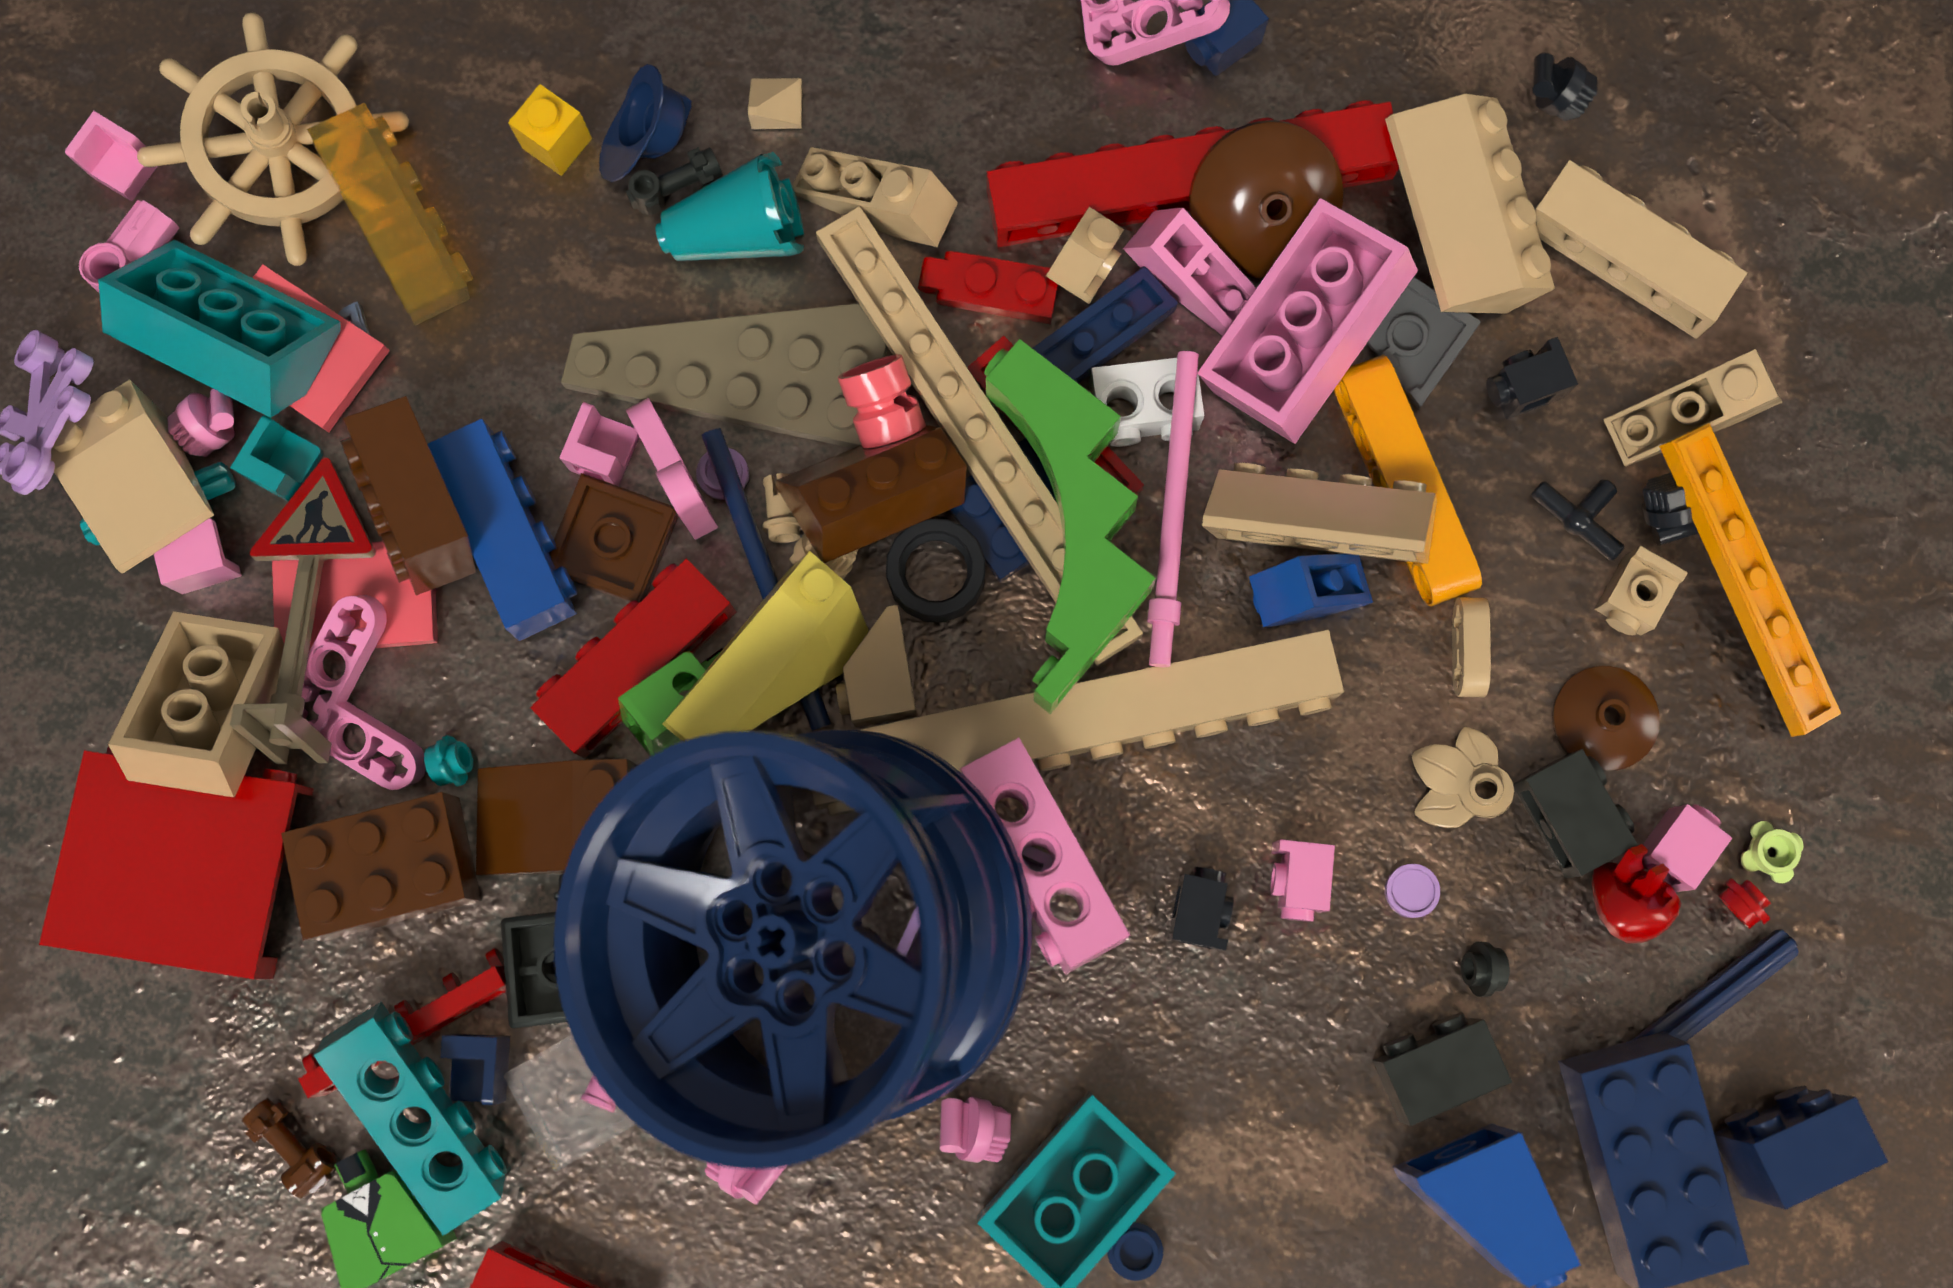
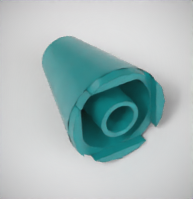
M774 152L760 154L662 211L661 223L656 224V236L662 251L665 254L671 253L677 261L782 257L796 255L804 251V245L795 243V237L804 235V229L793 186L789 178L779 180L774 167L783 165L780 158Z

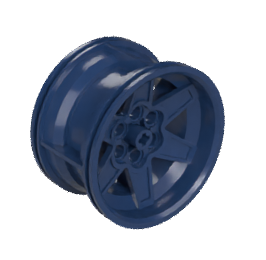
M821 730L797 735L770 731L721 732L677 743L651 756L632 769L609 791L583 827L572 849L562 878L554 926V960L563 1011L573 1039L600 1087L625 1115L661 1143L682 1154L707 1163L742 1169L780 1168L807 1162L850 1143L882 1121L895 1119L918 1110L957 1088L972 1076L989 1058L1007 1031L1024 991L1032 945V914L1022 864L1009 833L985 796L960 771L926 748L902 738L863 730ZM793 786L809 788L838 799L857 811L860 816L818 853L813 855L802 849L796 835ZM721 823L732 868L731 877L700 871L708 847ZM899 861L910 883L918 912L922 940L921 966L883 942L875 931L862 925V917L871 908L873 899ZM785 865L792 875L790 890L785 887L782 880V871ZM835 884L843 893L844 901L841 910L832 901V889ZM746 904L751 909L753 915L751 927L746 923L744 917ZM845 943L849 944L854 951L855 964L853 968L847 965L843 957ZM696 945L706 949L708 953V959L701 967ZM756 962L761 965L764 972L763 985L758 982L755 976ZM805 982L812 986L815 993L813 1006L806 1000L804 995ZM841 1005L902 1025L898 1034L880 1057L852 1079H849L834 1031L835 1012ZM756 1017L761 1021L769 1069L752 1056L732 1034Z

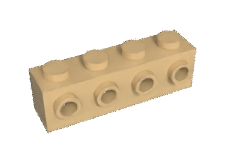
M1571 160L1568 161L1535 208V223L1540 240L1696 339L1716 322L1748 273L1738 267L1728 254L1719 250H1711L1692 238L1690 232L1682 225L1665 221L1648 210L1645 203L1638 197L1621 193L1605 183L1595 170L1586 166H1578Z

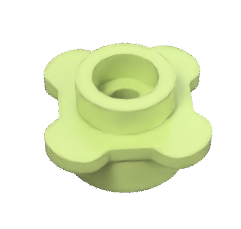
M1767 821L1755 823L1750 829L1752 840L1749 849L1744 851L1740 857L1742 866L1749 872L1757 870L1770 875L1776 883L1790 881L1794 876L1793 869L1798 865L1804 847L1801 837L1796 833H1789L1785 830H1775L1772 824ZM1770 847H1773L1776 850L1775 857H1770L1768 855V849Z

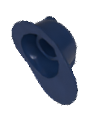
M647 64L641 67L635 74L628 88L625 100L603 140L599 156V170L602 177L610 182L621 180L626 176L639 158H657L671 152L683 134L692 107L691 100L686 95L664 85L662 76L656 66Z

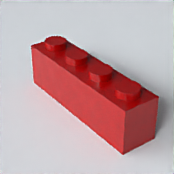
M687 558L679 566L673 563L663 569L652 583L654 589L640 603L637 600H633L619 611L614 618L616 626L602 639L594 637L577 652L575 659L578 662L563 676L560 674L552 676L538 689L536 696L539 699L530 708L574 754L585 759L623 723L618 698L684 652L690 651L694 654L737 613L732 604Z

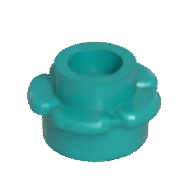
M445 735L442 737V740H437L436 744L426 748L424 763L429 777L436 785L442 787L454 783L455 786L459 787L467 782V772L473 769V756L469 747L464 742H458L454 737Z

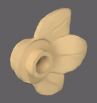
M1463 727L1457 737L1455 748L1448 745L1433 744L1425 746L1412 754L1417 774L1424 784L1431 789L1419 802L1414 811L1415 815L1423 822L1442 828H1458L1474 816L1494 818L1506 812L1511 806L1514 799L1513 781L1506 771L1498 767L1497 747L1484 733L1473 728ZM1489 781L1497 787V793L1494 797L1483 799L1477 795L1476 788L1481 782Z

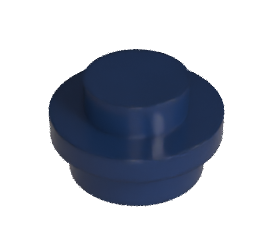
M1133 1222L1107 1254L1109 1262L1117 1274L1128 1280L1139 1281L1149 1278L1158 1270L1163 1259V1246L1159 1236L1151 1227L1143 1223Z

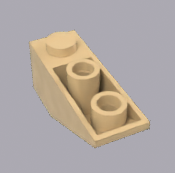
M813 147L810 148L792 185L795 195L843 216L860 206L876 230L898 239L938 247L958 204L931 170Z
M1754 349L1603 420L1624 466H1629L1662 453L1660 445L1697 427L1710 423L1713 432H1716L1783 402L1760 354Z

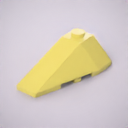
M809 551L784 574L662 725L681 741L721 732L751 731L841 675L843 667L869 632L851 586Z

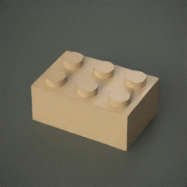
M173 611L108 744L128 781L235 798L256 747L230 726L233 705L270 704L271 695L275 694L277 690L284 642L279 629Z

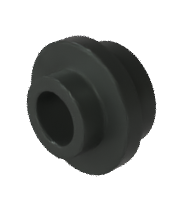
M1489 942L1473 943L1469 951L1462 958L1461 974L1463 981L1469 986L1472 993L1478 997H1489L1494 992H1500L1505 989L1509 980L1510 969L1504 950L1493 947Z

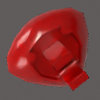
M1643 844L1628 849L1619 864L1605 863L1594 869L1592 875L1593 899L1599 919L1611 935L1628 944L1647 942L1661 935L1675 921L1681 906V901L1674 888L1664 881L1670 870L1662 863L1650 868L1648 872L1643 870L1642 858L1649 851Z

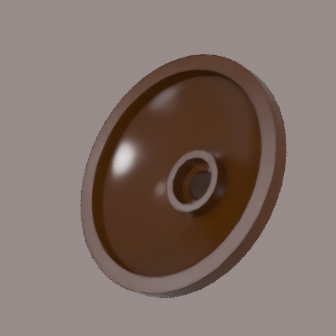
M1276 120L1249 123L1227 133L1204 155L1191 182L1189 215L1246 277L1264 278L1320 198L1342 210L1343 183L1341 173L1330 150L1320 139L1306 129L1292 123ZM1275 199H1280L1282 201L1281 211L1274 216H1268L1266 212L1268 204Z

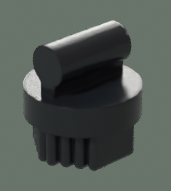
M1541 53L1535 57L1533 69V93L1536 96V106L1548 115L1557 116L1565 122L1580 118L1585 113V109L1589 107V102L1593 101V96L1597 95V77L1587 71V67L1573 57H1566L1556 64L1553 55Z
M1672 473L1649 479L1643 489L1645 501L1642 504L1646 524L1652 526V535L1656 544L1661 546L1699 534L1692 519L1691 507L1686 506L1684 488L1677 486Z

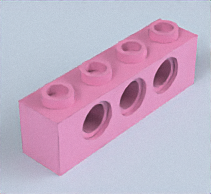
M1020 738L960 768V772L985 796L994 810L995 804L1003 798H1014L1025 809V816L1021 820L1007 822L1001 819L1012 839L1022 864L1028 887L1031 914L1042 934L1036 936V941L1048 964L1051 967L1059 964L1066 975L1124 943L1130 936L1129 932ZM1030 846L1043 847L1051 855L1052 866L1042 872L1033 871L1023 862L1022 852ZM1063 894L1072 897L1079 906V917L1071 922H1063L1054 917L1050 910V900L1054 896Z

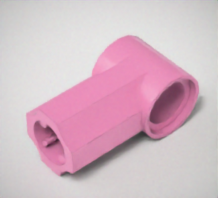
M137 200L106 243L95 244L83 253L79 261V271L82 278L99 293L98 279L169 243L179 230V226L156 207L144 200L142 202Z

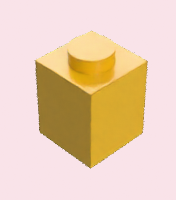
M541 84L538 85L508 122L522 149L560 176L565 173L592 139L581 113Z

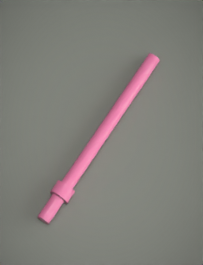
M1181 351L1177 355L1155 599L1149 600L1147 622L1152 624L1149 665L1154 667H1170L1174 626L1180 625L1182 603L1176 600L1199 354L1192 351Z

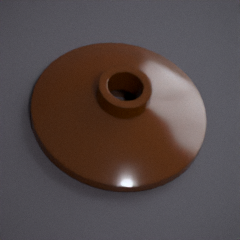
M1595 666L1573 675L1560 688L1553 705L1552 722L1555 735L1567 754L1583 749L1586 756L1593 757L1600 764L1603 771H1617L1638 763L1649 753L1658 736L1660 715L1652 692L1641 679L1629 671L1618 667ZM1608 706L1615 708L1619 712L1620 721L1617 725L1609 724L1604 717L1605 709Z

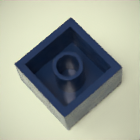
M1806 1086L1788 1089L1774 1097L1777 1105L1758 1112L1756 1108H1751L1733 1114L1725 1120L1728 1127L1714 1133L1719 1152L1741 1197L1785 1210L1888 1163L1857 1098L1833 1094L1830 1089L1813 1091L1808 1090Z

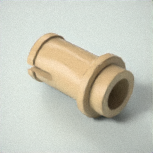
M778 473L776 474L777 480L790 474ZM768 475L763 479L767 521L762 524V529L765 533H768V538L771 542L790 543L800 539V531L802 529L777 490L774 476Z

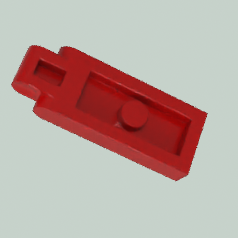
M947 251L945 252L944 259L923 258L918 290L937 295L936 303L942 306L1051 325L1058 284L1046 277L1050 270L1048 267Z

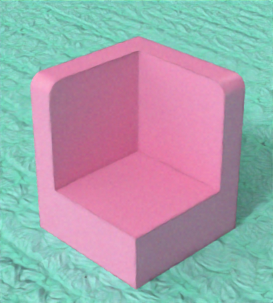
M95 111L92 112L65 150V154L92 178L130 201L134 200L157 168L145 167L138 162L137 152L140 148L145 147V145L136 136Z
M583 402L559 458L571 472L579 475L583 473L619 486L639 435L635 428L603 417L594 405Z
M211 518L154 553L161 585L181 594L242 576L239 565L224 557L217 525Z

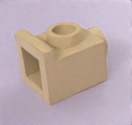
M1089 207L1046 277L1089 304L1121 255L1113 247L1124 229Z
M1639 546L1622 558L1594 610L1607 616L1606 622L1617 631L1627 635H1636L1637 633L1641 636L1655 629L1679 583L1684 581L1688 572L1646 548ZM1636 588L1651 595L1648 601L1638 597Z

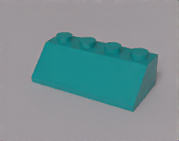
M176 240L98 279L103 333L270 418L307 394L341 331L340 321Z

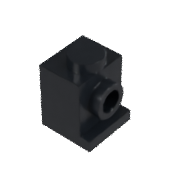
M1558 337L1548 340L1535 355L1532 350H1526L1507 358L1502 362L1504 368L1497 375L1487 378L1486 381L1487 391L1492 403L1496 407L1502 408L1506 420L1562 400L1578 385Z
M1195 867L1193 875L1183 874L1179 876L1167 940L1217 951H1226L1228 940L1218 938L1219 928L1228 929L1233 911L1234 897L1225 896L1228 883H1225L1227 873Z

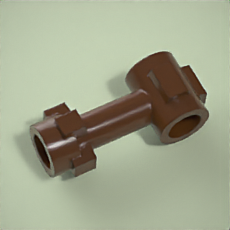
M266 1098L252 1108L241 1120L249 1129L245 1134L253 1143L265 1138L290 1166L281 1175V1180L291 1194L303 1199L310 1193L313 1195L319 1192L333 1178L331 1172L335 1169L334 1165L338 1163L337 1158L329 1148L321 1143H314L309 1149H306L283 1123L284 1118L289 1112L280 1102L274 1104L269 1098Z

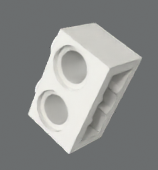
M1177 358L1093 367L1091 369L1089 380L1091 394L1106 405L1116 398L1125 399L1133 405L1135 410L1132 414L1120 418L1118 434L1110 442L1111 446L1124 447L1134 445L1141 441V437L1161 435L1162 440L1170 441L1172 410L1165 408L1161 404L1159 396L1167 392L1174 393ZM1198 374L1192 435L1193 431L1200 429L1204 418Z

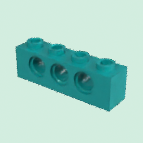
M381 1001L325 1036L313 1056L444 1236L501 1199L506 1178L504 1175L507 1174V1169L497 1150L491 1145L485 1148L473 1132L476 1129V1125L466 1106L460 1101L453 1103L442 1088L444 1078L435 1062L427 1056L422 1059L410 1042L413 1040L412 1032L404 1018L395 1011L390 1014ZM378 1061L390 1062L397 1068L399 1075L392 1079L381 1078L373 1072L371 1064ZM412 1106L421 1107L429 1113L431 1119L424 1123H414L405 1117L403 1110ZM443 1151H450L457 1154L461 1158L462 1163L454 1167L443 1166L436 1160L434 1155Z

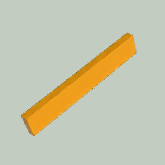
M1710 423L1697 427L1660 445L1659 447L1677 486L1684 488L1686 506L1691 507L1693 522L1791 737L1806 735L1840 715L1841 711Z

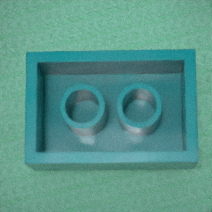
M1088 1091L977 1215V1224L1044 1288H1076L1176 1173Z

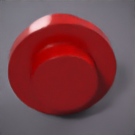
M1730 878L1725 882L1728 888L1718 897L1748 929L1752 928L1759 921L1762 924H1766L1770 920L1764 909L1771 903L1751 881L1746 879L1739 885L1734 879Z

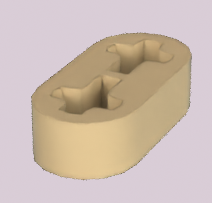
M1457 597L1455 600L1452 615V677L1454 693L1458 697H1486L1488 694L1491 678L1490 608L1486 598Z

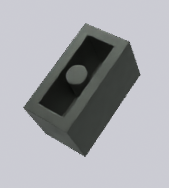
M1583 749L1567 754L1513 783L1516 793L1565 878L1583 876L1627 852L1628 849L1638 846L1632 835L1635 827L1631 817L1620 804H1614L1604 787L1607 784V778L1602 767L1593 757H1587Z
M1458 1013L1434 1023L1435 1034L1416 1041L1414 1034L1395 1039L1383 1046L1386 1055L1372 1061L1399 1122L1413 1126L1512 1083L1484 1019L1470 1018L1466 1020L1464 1013Z

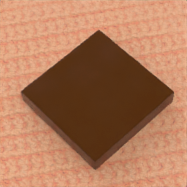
M581 473L554 538L557 549L549 552L555 568L564 566L573 582L629 603L633 600H637L640 603L647 596L679 515L671 505Z

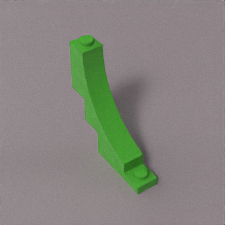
M1019 339L1009 352L1005 349L998 351L987 365L984 374L987 376L985 378L986 397L1012 420L1038 455L1050 480L1059 507L1064 546L1063 577L1057 602L1046 629L1045 642L1063 655V657L1058 660L1052 655L1042 665L1032 680L1038 685L1034 690V702L1051 714L1153 590L1156 577L1110 542L1135 512L1138 496L1094 462L1118 434L1121 416Z

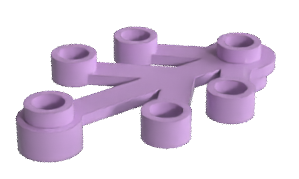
M38 330L31 331L23 339L14 359L17 367L31 373L27 413L9 405L0 414V435L13 441H17L21 437L25 438L24 442L19 443L17 446L7 442L0 446V474L3 480L11 483L12 489L22 495H27L34 489L41 490L48 484L55 469V463L51 461V449L66 421L78 422L85 415L91 401L89 394L69 385V383L72 382L79 385L88 377L93 367V358L75 348L70 349L65 354L64 350L58 347L57 340ZM56 373L54 379L52 380L49 386L50 376Z

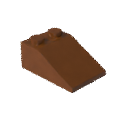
M604 759L478 768L476 875L564 874L572 849L598 804L622 778L638 765L628 759Z

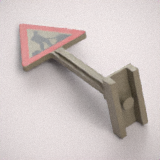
M325 457L318 463L249 552L256 561L299 560L276 693L271 695L270 704H234L230 721L231 727L276 764H287L289 749H302L317 763H329L332 743L303 718L305 699L301 697L323 563L327 559L372 558L376 554L334 464L329 458Z

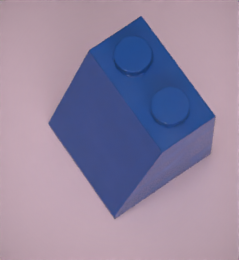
M1489 1124L1393 1166L1396 1176L1492 1266L1527 1288L1532 1286L1534 1288H1553L1567 1280L1566 1271L1581 1265L1521 1132Z

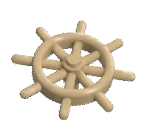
M250 12L243 17L242 21L248 52L233 56L219 63L202 78L176 60L168 58L161 61L159 65L160 73L190 94L181 118V141L140 148L137 152V159L145 167L186 162L201 188L213 200L191 228L190 238L195 244L206 245L210 242L230 214L255 224L280 226L287 261L294 266H300L307 260L301 223L314 220L326 214L342 202L344 198L373 217L383 218L387 215L389 211L387 202L357 182L364 163L366 150L365 136L403 131L409 125V118L402 111L360 116L349 91L336 77L356 52L357 41L354 37L348 34L340 36L318 63L293 52L269 50L263 20L258 14ZM274 80L290 81L302 85L284 109L279 108ZM254 84L255 91L248 93L241 103L230 97L241 88ZM321 96L329 102L338 115V119L300 124ZM216 112L245 131L243 133L208 137ZM340 140L339 151L333 165L303 146ZM249 153L228 182L215 171L211 162L212 158ZM294 163L319 181L310 188L296 194L290 165ZM269 165L275 198L248 194L247 192Z

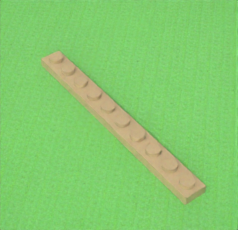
M859 206L816 232L817 240L892 355H902L911 384L967 465V469L1056 603L1064 567L1063 530L1058 504ZM1132 616L1094 661L1096 665H1099L1142 638L1143 632Z

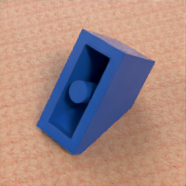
M1359 555L1298 556L1249 576L1254 593L1253 603L1261 617L1263 627L1297 624L1373 603Z

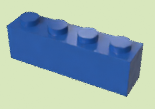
M481 418L428 443V447L468 535L472 555L505 629L521 641L576 615V610L570 598L577 595V590L566 568L561 566L556 569L550 558L549 552L557 549L555 541L545 522L541 520L536 523L529 507L536 504L535 497L523 475L515 478L509 462L515 460L516 456L504 432L501 430L494 433Z

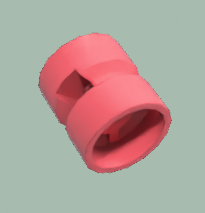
M901 354L885 356L863 363L838 376L847 406L857 408L858 413L853 418V423L862 448L868 449L888 445L907 438L926 427L917 397L907 395L906 390L911 385V380Z

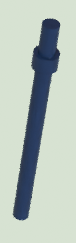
M721 428L712 429L701 436L761 597L764 600L778 583V579ZM819 689L800 700L812 731L832 724Z

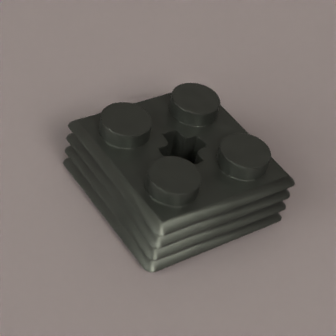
M556 912L507 917L501 920L508 1021L511 1028L567 1022L557 985V976L552 972V963H555L554 926Z

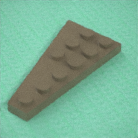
M859 303L573 334L561 383L566 389L633 403H639L649 398L653 406L657 408L855 448L861 445L853 423V418L858 413L857 408L847 406L838 376L858 365L885 357L888 347Z

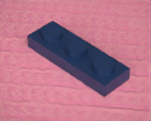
M1144 266L1032 349L1079 384L1091 375L1093 367L1103 366L1172 315L1177 308L1178 302Z

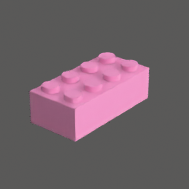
M1320 198L1197 374L1214 394L1296 444L1417 273L1418 269L1408 247Z

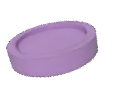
M1406 864L1396 868L1388 876L1385 883V897L1389 906L1397 914L1407 918H1418L1429 914L1437 906L1440 899V884L1435 874L1427 867L1419 864Z

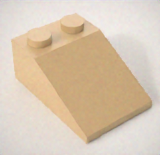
M130 379L114 390L106 392L95 402L91 403L85 415L78 422L73 423L67 420L51 449V461L55 463V475L114 567L122 574L214 516L182 447L178 445V440L175 441L173 439V435L168 434L167 416Z

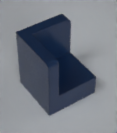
M442 1035L440 1058H452L449 1092L451 1100L482 1102V1105H496L506 1102L510 1035Z

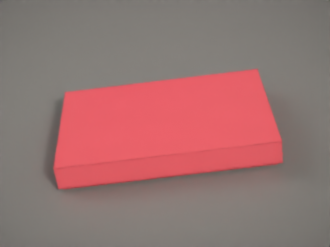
M262 265L253 276V279L341 322V331L307 394L289 406L329 433L390 350L265 265Z
M383 541L371 542L376 551L375 556L372 558L327 559L323 563L309 651L336 602L346 596L368 595L376 598L386 611L387 623L375 648L438 643L436 588L416 595L409 579L399 583ZM299 560L272 561L274 627L279 629L284 643ZM364 609L352 610L350 612V616L356 621L353 630L366 628L367 622L361 618ZM336 636L337 640L347 642L349 636Z

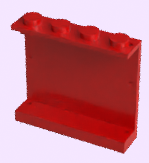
M109 745L106 754L84 750L39 945L248 979H274L278 958L264 956L263 952L285 854L281 833L290 830L297 794L312 796L314 788L296 784L297 774L266 768H264L262 778L244 776L235 798L134 782L126 779Z

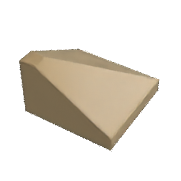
M751 79L748 103V117L751 128L802 129V79Z

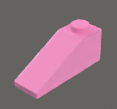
M1184 208L1154 211L1123 248L1140 268L1145 266L1174 299L1222 336H1224L1257 289Z

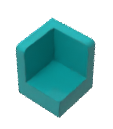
M263 415L230 468L249 481L289 502L318 465L324 452L318 446L288 431L272 418Z

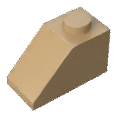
M898 605L886 607L843 667L845 682L836 684L840 714H850L851 721L855 727L917 717Z

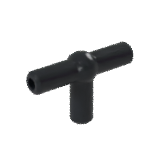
M1600 480L1577 506L1546 481L1541 482L1531 493V497L1563 523V527L1568 533L1580 536L1609 561H1614L1625 549L1623 543L1593 520L1617 494V488L1611 481Z

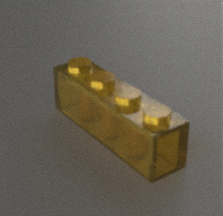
M363 103L308 128L307 131L317 153L414 326L469 300L470 296L466 283L473 280V277L461 254L457 251L450 255L441 238L448 235L435 208L432 206L424 209L418 199L416 192L423 189L410 163L406 161L399 164L390 148L397 145V141L384 117L380 116L374 119L366 104Z

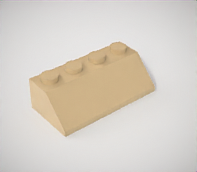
M1462 94L1392 114L1386 118L1385 121L1441 312L1506 314L1554 290L1555 286L1550 273V258L1542 247L1535 223L1536 212L1532 203L1528 200L1521 177V162L1513 151L1506 128L1507 116L1499 104L1498 98Z
M1234 463L1233 471L1219 469L1203 515L1202 526L1218 539L1428 564L1437 498L1435 493L1426 492V484L1397 480L1394 481L1392 489L1371 486V478L1359 475H1340L1338 483L1318 480L1319 473L1310 470L1287 469L1286 477L1266 475V467L1261 465Z

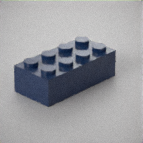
M1660 1032L1558 1061L1616 1275L1632 1288H1668L1748 1265V1256L1690 1044L1670 1034Z

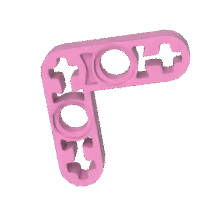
M1081 0L1086 44L1093 55L1105 64L1111 66L1120 65L1214 32L1227 20L1230 13L1229 0H1211L1212 2L1205 5V14L1200 16L1195 11L1202 8L1203 0H1139L1134 3L1133 0H1110L1105 4H1097L1096 0ZM1178 7L1183 8L1185 12L1180 13ZM1159 11H1166L1168 21L1164 29L1155 35H1148L1147 23L1149 19ZM1116 30L1120 35L1112 38V47L1107 48L1104 43L1111 40V32ZM1134 33L1136 39L1132 38L1129 34Z
M647 398L626 409L634 428L657 469L655 473L664 491L693 538L697 540L718 529L710 510L650 399Z
M368 595L346 596L338 600L332 607L308 653L301 697L305 699V702L316 699L313 711L319 715L318 719L308 722L332 743L330 750L332 757L381 787L389 790H400L418 783L424 776L426 767L422 748L412 740L347 702L384 632L387 623L386 611L383 605L374 597ZM364 609L361 618L367 622L366 628L353 630L356 621L350 616V612L352 610ZM336 636H349L347 642L337 640ZM331 650L341 654L345 661V672L338 680L331 679L323 669L324 657ZM321 689L332 691V693L319 695ZM304 708L303 718L306 719L308 711ZM350 723L359 725L365 733L366 742L360 752L351 751L343 741L344 730ZM377 751L387 757L402 754L404 755L402 765L408 771L395 775L393 772L396 765L384 756L371 758Z

